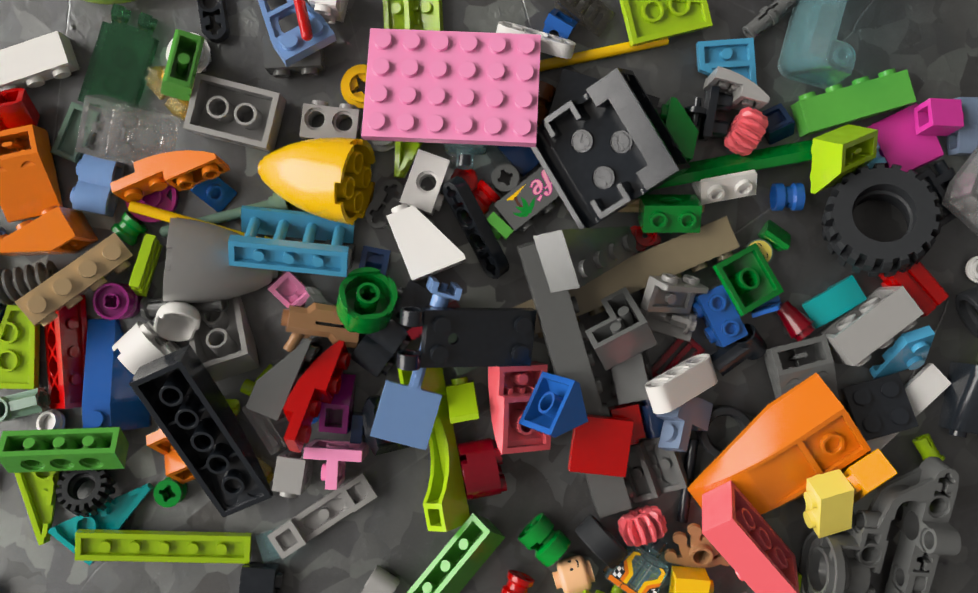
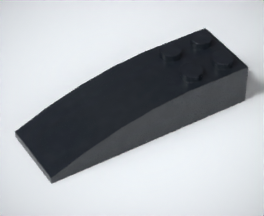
M187 345L139 367L129 385L222 517L272 498L271 488L242 427L191 345Z

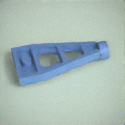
M258 0L273 48L286 67L337 41L335 33L322 15L314 12V8H311L309 4L306 3L313 38L310 41H305L301 37L299 26L283 33L279 25V20L292 13H296L293 0H286L287 3L274 10L270 9L267 0Z

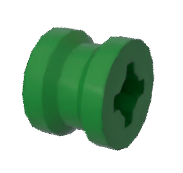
M125 211L122 215V220L114 224L111 230L121 240L134 246L137 243V237L140 234H145L148 227L131 213Z
M167 477L155 486L153 496L160 506L172 507L186 497L188 486L187 483L181 484Z

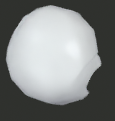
M171 301L162 305L157 311L154 330L158 336L168 341H189L193 339L196 330L200 328L201 316L194 306L186 302Z

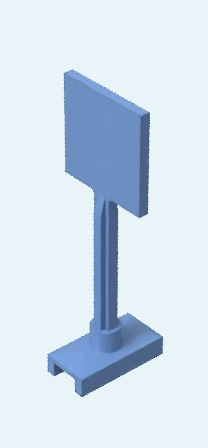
M428 276L426 287L433 294L430 301L432 307H447L449 299L460 300L463 289L456 282L451 281L449 289H447V283L442 282L441 287H439L440 282L434 276ZM426 368L413 371L408 385L389 380L385 381L370 432L371 437L422 450L427 449L442 394L421 389Z

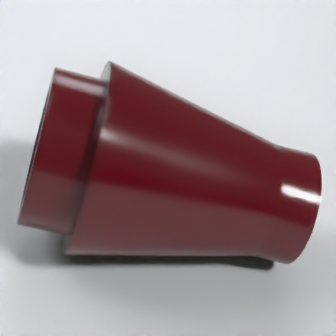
M788 300L782 304L780 310L775 311L790 338H795L797 342L803 340L816 329L812 324L814 321L794 307Z

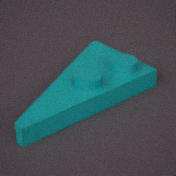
M150 483L140 486L114 498L111 503H104L107 508L104 511L98 508L99 514L93 516L89 513V517L75 516L50 528L48 533L75 554V532L78 529L120 530L154 486ZM84 561V562L87 563L88 565H91V564L94 563L95 561Z

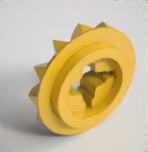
M366 64L351 67L345 72L341 80V93L346 102L364 110L365 94L362 91L356 92V89L359 88L358 77L366 84Z

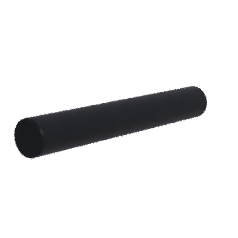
M689 438L684 463L690 484L694 480L699 440ZM687 488L680 491L676 521L688 523L691 494Z

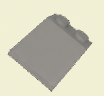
M241 296L228 299L229 308L227 312L200 313V328L196 330L193 339L189 340V345H191L214 382L260 368L256 343Z

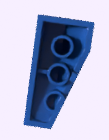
M118 319L88 320L82 394L83 428L120 427L123 431L152 426L150 413L129 385L134 374L117 358L121 354L119 349L115 351L112 349V346L124 335Z

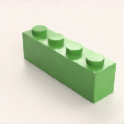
M892 68L878 73L879 78L870 80L869 76H864L851 81V86L843 88L841 83L826 88V93L816 95L815 91L798 96L799 101L791 105L799 137L901 109L917 102L908 70L896 72V69Z
M472 513L407 593H460L504 540L505 536L489 519Z

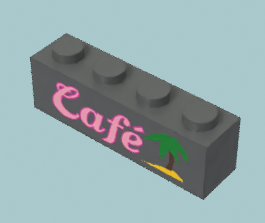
M541 167L494 204V208L506 224L514 230V233L518 229L523 233L535 223L532 218L541 212L543 215H546L557 205L554 201L560 196L545 170Z

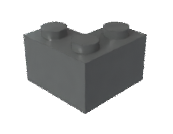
M626 287L601 299L609 319L585 331L606 371L657 345L648 322Z

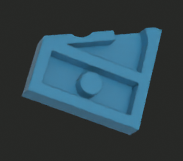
M930 325L901 334L894 342V345L882 355L885 362L881 365L872 366L869 369L872 377L877 379L906 369L915 370L924 365L935 336Z

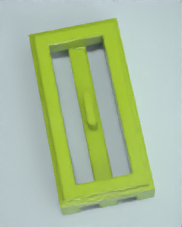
M144 235L128 284L138 296L147 297L163 247L159 244L160 241L156 240V235Z

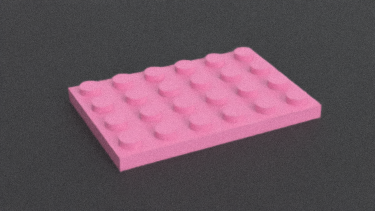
M370 28L362 139L536 147L541 35Z

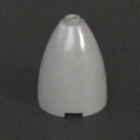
M178 217L170 218L163 278V301L206 303L239 297L271 284L272 278L278 277V270L229 266L230 235L240 234L197 220Z

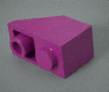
M342 373V384L339 393L334 394L331 404L321 402L318 432L347 434L351 431L356 385L355 374Z

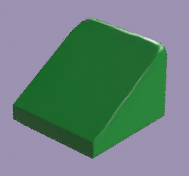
M768 220L757 234L760 239L769 242L776 251L788 250L790 247L791 235L771 220Z

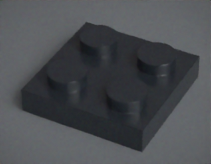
M899 373L841 389L851 418L866 441L919 426Z

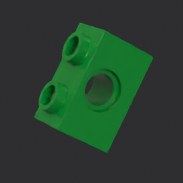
M646 194L640 198L638 222L643 233H700L702 204L696 194Z

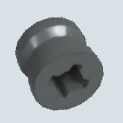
M510 164L497 166L492 172V186L497 192L508 194L518 186L519 173L517 169Z

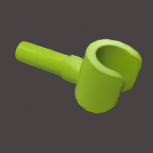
M269 364L255 382L247 378L242 384L240 392L250 396L256 381L274 366Z

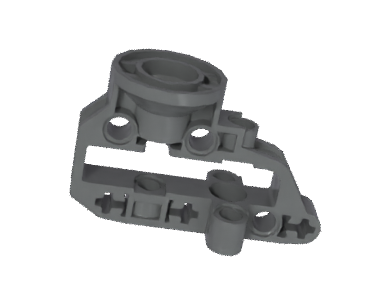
M935 456L928 457L921 463L919 468L883 484L876 492L868 510H858L856 515L852 516V529L818 538L815 531H812L805 539L801 550L799 569L802 575V592L875 593V589L870 584V570L878 574L881 572L889 542L887 535L891 520H894V524L901 532L884 593H929L939 556H956L961 550L960 534L949 524L958 491V473L940 458Z

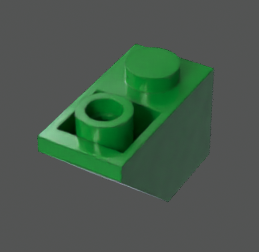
M671 97L666 104L661 105L660 117L689 162L693 159L699 131L679 100Z

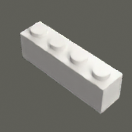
M55 31L0 50V92L13 88L40 87L47 80L67 78L71 75V72L79 70L80 68L70 39L59 31Z

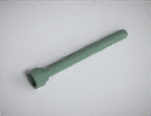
M275 192L273 196L268 197V200L246 205L291 210V204ZM241 207L195 219L213 224L240 219ZM169 225L160 228L159 233L162 237L168 236Z

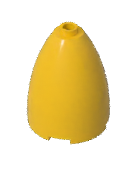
M343 137L317 138L295 142L265 155L258 164V174L273 192L295 207L330 221L354 225V220L364 218L365 212L372 201L375 182H371V164H374L376 161L372 146L366 140Z

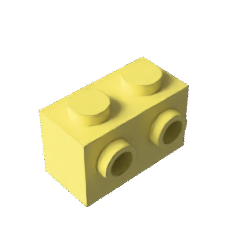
M840 469L807 478L806 492H804L806 511L803 512V517L808 528H813L818 538L852 529L855 489Z

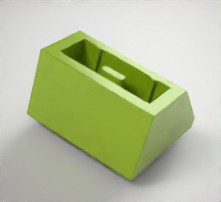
M847 124L813 138L811 146L810 193L816 194L837 183H841L845 175L850 172L855 174L857 168L865 166L875 159L878 130Z

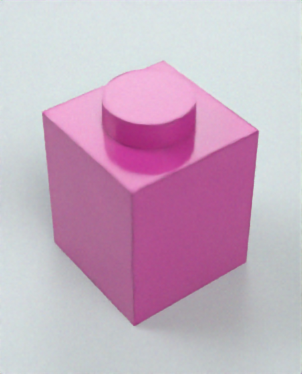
M929 98L913 108L916 135L948 136L964 127V112L962 111L961 99Z

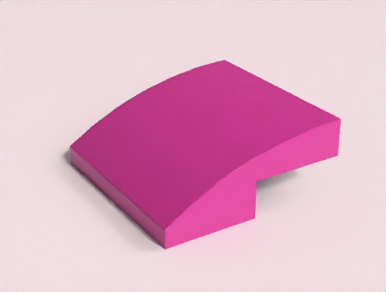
M917 103L867 127L878 130L877 142L880 146L879 153L887 161L885 168H891L892 164L902 166V171L908 173L910 169L914 171L944 155L937 136L916 135L913 108L918 106Z

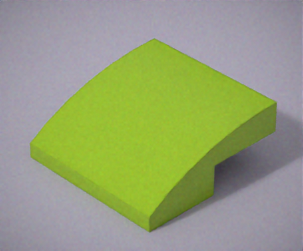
M382 0L384 29L444 31L442 0Z

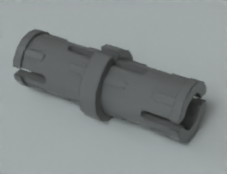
M775 0L769 6H764L759 10L760 14L742 28L743 34L746 38H754L755 41L769 27L777 25L779 19L796 6V0Z

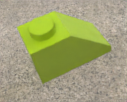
M467 376L451 379L452 384L446 385L450 423L479 419L480 411L474 380L468 381Z

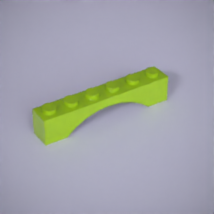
M426 368L421 389L442 394V398L429 439L431 456L430 478L423 507L428 531L448 532L462 526L470 517L453 423H450L443 368ZM398 369L400 383L408 385L413 371Z

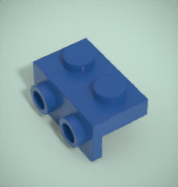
M723 285L709 290L707 294H695L692 309L698 319H703L707 327L704 329V333L711 344L715 343L716 346L725 347L748 335Z

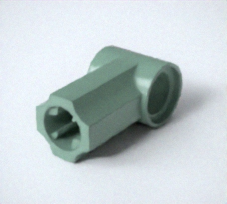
M44 387L0 397V422L12 421L48 411V407L51 404L49 394L44 390Z

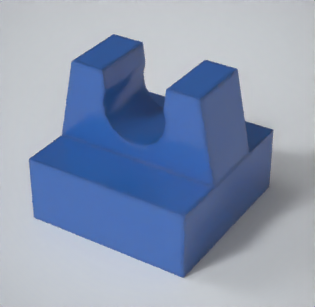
M554 8L544 22L543 32L550 34L552 30H555L559 33V37L567 39L574 31L578 21Z

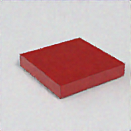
M587 414L588 422L573 429L568 470L570 472L626 477L634 421L626 418Z

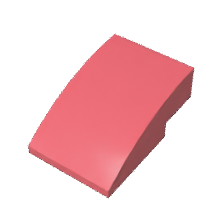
M531 361V366L488 367L491 420L497 447L502 455L550 450L551 436L519 424L542 371L548 372V364Z

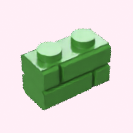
M175 29L162 80L161 94L184 101L190 100L205 38Z

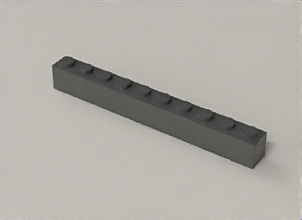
M535 241L517 246L555 375L580 383L586 414L610 417L606 403L601 404L599 394L603 393L599 377L594 378L591 367L595 366L591 350L586 351L583 342L587 340L584 325L577 322L575 314L580 311L575 296L570 297L568 290L550 292ZM584 473L599 518L632 509L630 498L634 496L629 481L624 482L623 477Z

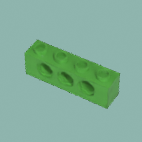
M120 427L3 431L0 439V463L8 473L125 469L129 442Z

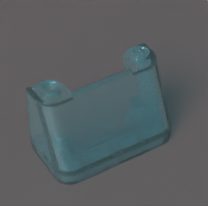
M796 0V6L792 9L778 60V69L782 76L826 89L852 74L856 60L855 50L850 44L837 40L847 0Z

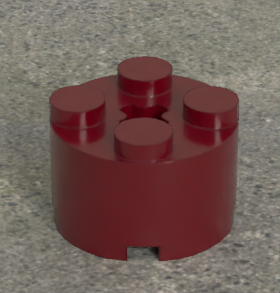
M486 438L457 444L462 476L466 485L467 500L498 495L507 491L505 476L502 474L500 465L503 464L502 456L495 439Z

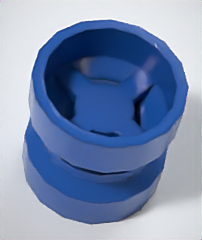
M773 183L771 185L769 202L772 211H782L785 207L790 208L792 211L803 210L806 197L805 187L802 183H792L790 186H785L783 183Z

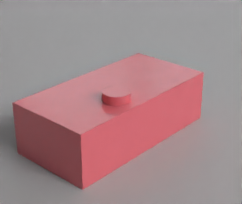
M729 481L702 494V534L732 566L737 577L741 581H745L755 593H800L794 553L735 484Z

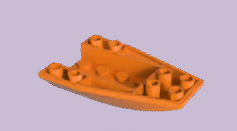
M814 373L768 404L687 489L702 509V494L732 481L759 514L762 515L803 497L804 492H806L807 478L837 469L844 473L848 467L870 454L871 448L844 406L821 377Z

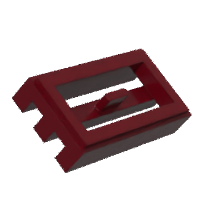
M691 337L690 342L681 349L660 374L676 366L692 347L696 350L690 357L703 354L705 349ZM677 338L651 366L653 378L659 376L656 372L685 340Z

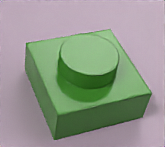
M494 211L486 219L497 240L502 237L506 241L513 234L514 230Z

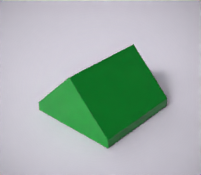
M756 243L713 266L740 316L747 314L784 292Z

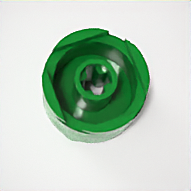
M372 267L357 268L351 271L342 281L339 288L336 311L347 331L371 334L388 326L397 302L398 292L394 281L389 276L387 278L381 274L380 270Z

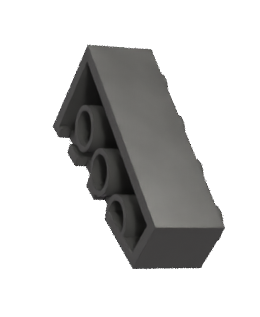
M630 226L564 229L533 236L551 293L580 288L637 253L636 239L631 233Z

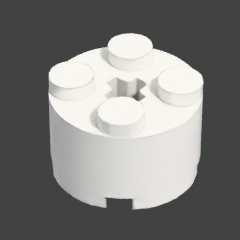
M149 320L146 324L138 321L112 346L113 351L119 349L121 354L117 358L135 375L139 367L179 350L180 347L175 342H167L164 338L158 336L154 330V323Z

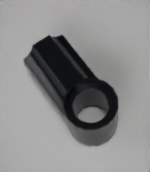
M744 324L748 332L747 336L725 347H721L710 355L712 363L722 376L744 360H756L765 354L767 344L752 324Z

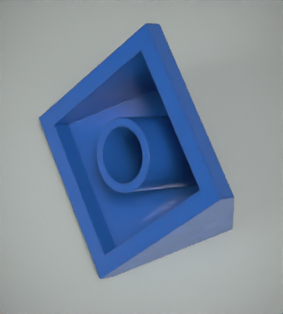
M542 371L519 424L555 438L588 422L580 383Z

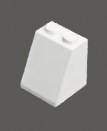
M407 203L398 205L391 209L392 214L386 216L412 281L417 282L427 278L429 275H435L467 262L464 253L414 205L410 207Z

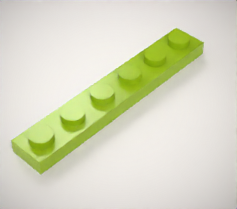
M78 529L75 532V560L250 564L252 533Z

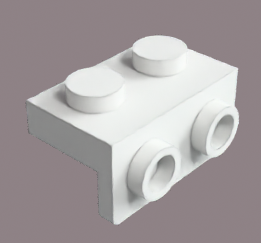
M753 169L701 179L700 181L692 182L691 185L701 204L704 205L756 195L758 174Z

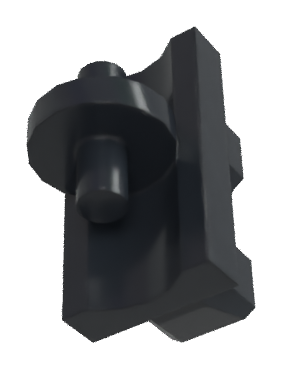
M711 86L710 90L705 92L703 107H701L703 99L695 97L693 106H686L684 109L688 116H691L695 127L698 126L699 118H701L698 134L699 141L706 142L710 138H724L727 135L728 122L715 120L716 111L727 113L730 111L733 96L719 92L720 87Z

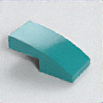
M852 274L829 286L826 291L803 302L802 307L809 318L814 321L813 325L817 329L865 301L867 297Z

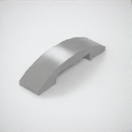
M361 473L341 485L337 490H333L271 532L267 537L283 560L307 544L309 540L350 513L357 511L378 497L365 475Z

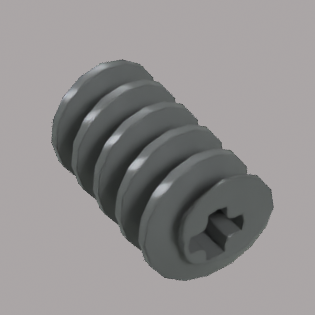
M48 260L46 267L42 262H37L35 269L30 264L25 265L24 271L21 267H14L13 273L10 269H4L2 274L0 273V303L9 305L17 301L57 273L56 265Z

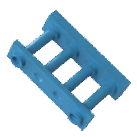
M242 205L241 229L245 234L244 236L230 235L228 240L229 266L347 277L349 247L342 245L343 243L354 242L355 220L354 225L330 221L308 212ZM257 234L274 235L273 239L256 236ZM285 238H303L302 242L285 240ZM314 240H332L331 245L314 243Z

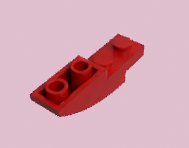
M337 341L317 357L305 370L291 391L283 407L287 420L290 422L283 438L289 451L301 453L304 443L307 444L310 440L311 424L314 417H318L320 413L321 402L331 404L334 394L339 393L342 384L341 375L344 369H348L351 360V354L348 353L345 341Z

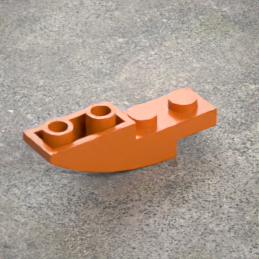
M193 150L172 151L133 162L135 172L111 182L110 185L113 194L130 203V201H139L144 196L156 191L165 190L170 185L178 191L192 189L201 182L219 177L220 174L229 171L230 168L227 163L214 153Z

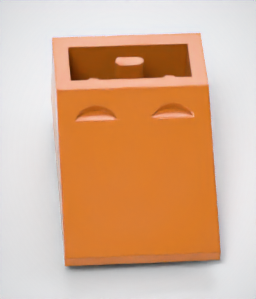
M33 124L0 131V206L9 223L42 216L41 212L44 209L54 205L63 207L52 153H50L51 146L48 131Z
M54 205L44 209L41 212L42 216L39 218L27 220L17 225V230L13 233L0 235V255L75 254L98 241V238L82 211Z

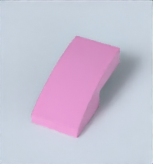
M283 271L267 287L287 308H289V305L304 307L307 298L310 296L305 290L306 286L289 271Z

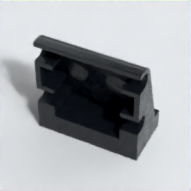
M614 69L587 88L585 95L576 100H570L542 120L543 124L537 127L536 147H531L579 229L593 227L691 168L632 70Z

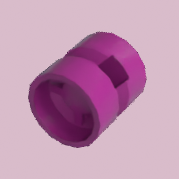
M108 283L100 286L94 293L92 300L93 308L104 319H130L140 312L142 296L136 295L128 284Z

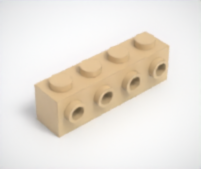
M113 233L19 298L15 303L35 327L40 323L45 327L59 317L56 312L64 306L68 309L72 308L83 300L81 294L91 289L94 292L100 286L107 283L108 281L105 277L115 271L118 275L131 265L129 260L132 259L133 254L120 238Z

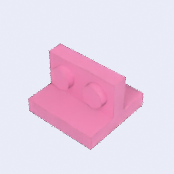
M314 439L304 447L303 459L327 460L326 463L322 464L321 481H325V489L337 490L345 480L346 461L362 462L369 453V446L366 442L354 444L350 443V441Z

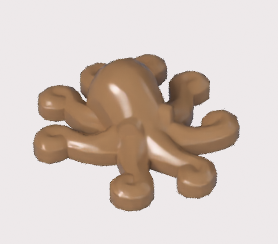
M691 523L687 527V531L691 535L688 544L687 536L684 532L677 531L672 535L673 542L679 546L680 555H677L674 549L668 548L664 551V558L667 562L682 567L711 568L720 564L723 566L730 565L702 534L701 526L696 523Z

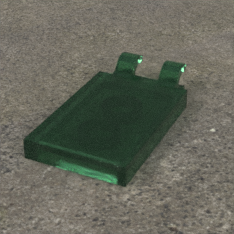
M114 3L111 10V24L102 22L77 101L134 119L159 44V40L152 37L158 20L152 18L153 16L141 12L137 22L138 28L127 25L131 17V11L127 10L124 6Z

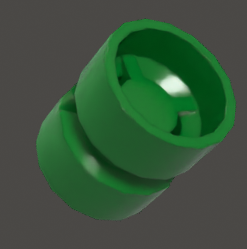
M540 513L526 525L519 534L518 540L528 550H535V557L545 567H549L566 552L571 544V540L560 529L554 530V523L544 513Z

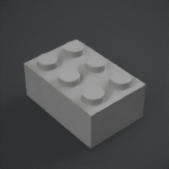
M197 73L183 128L196 135L271 153L275 149L287 100L277 92Z
M903 286L879 287L868 295L865 301L844 313L814 337L826 335L834 363L861 366L871 359L872 356L870 354L875 350L889 346L895 340L893 337L900 331L905 332L917 324L916 319L924 313Z

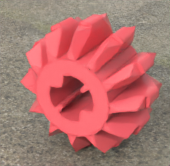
M749 106L741 109L739 114L730 123L727 135L724 137V146L736 155L739 154L744 157L751 154L766 133L768 117L763 115L761 111L752 109Z
M646 505L641 508L637 507L623 514L617 521L619 533L627 546L639 547L641 545H648L651 542H656L657 539L663 538L668 531L665 516L658 506Z

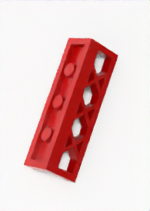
M81 295L83 300L72 308L68 309L64 306L57 311L56 314L59 317L44 327L48 391L51 402L49 405L50 409L82 407L87 341L85 295Z

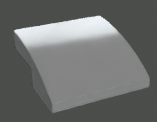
M718 66L705 79L703 90L707 91L710 90L711 86L720 87L719 92L733 96L731 109L740 111L749 106L752 109L760 110L769 103L770 97L764 90L748 78L729 69Z

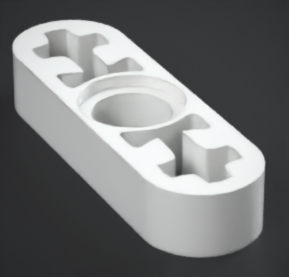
M499 21L496 33L541 35L540 52L565 59L572 58L576 45L575 42L569 39L506 21Z

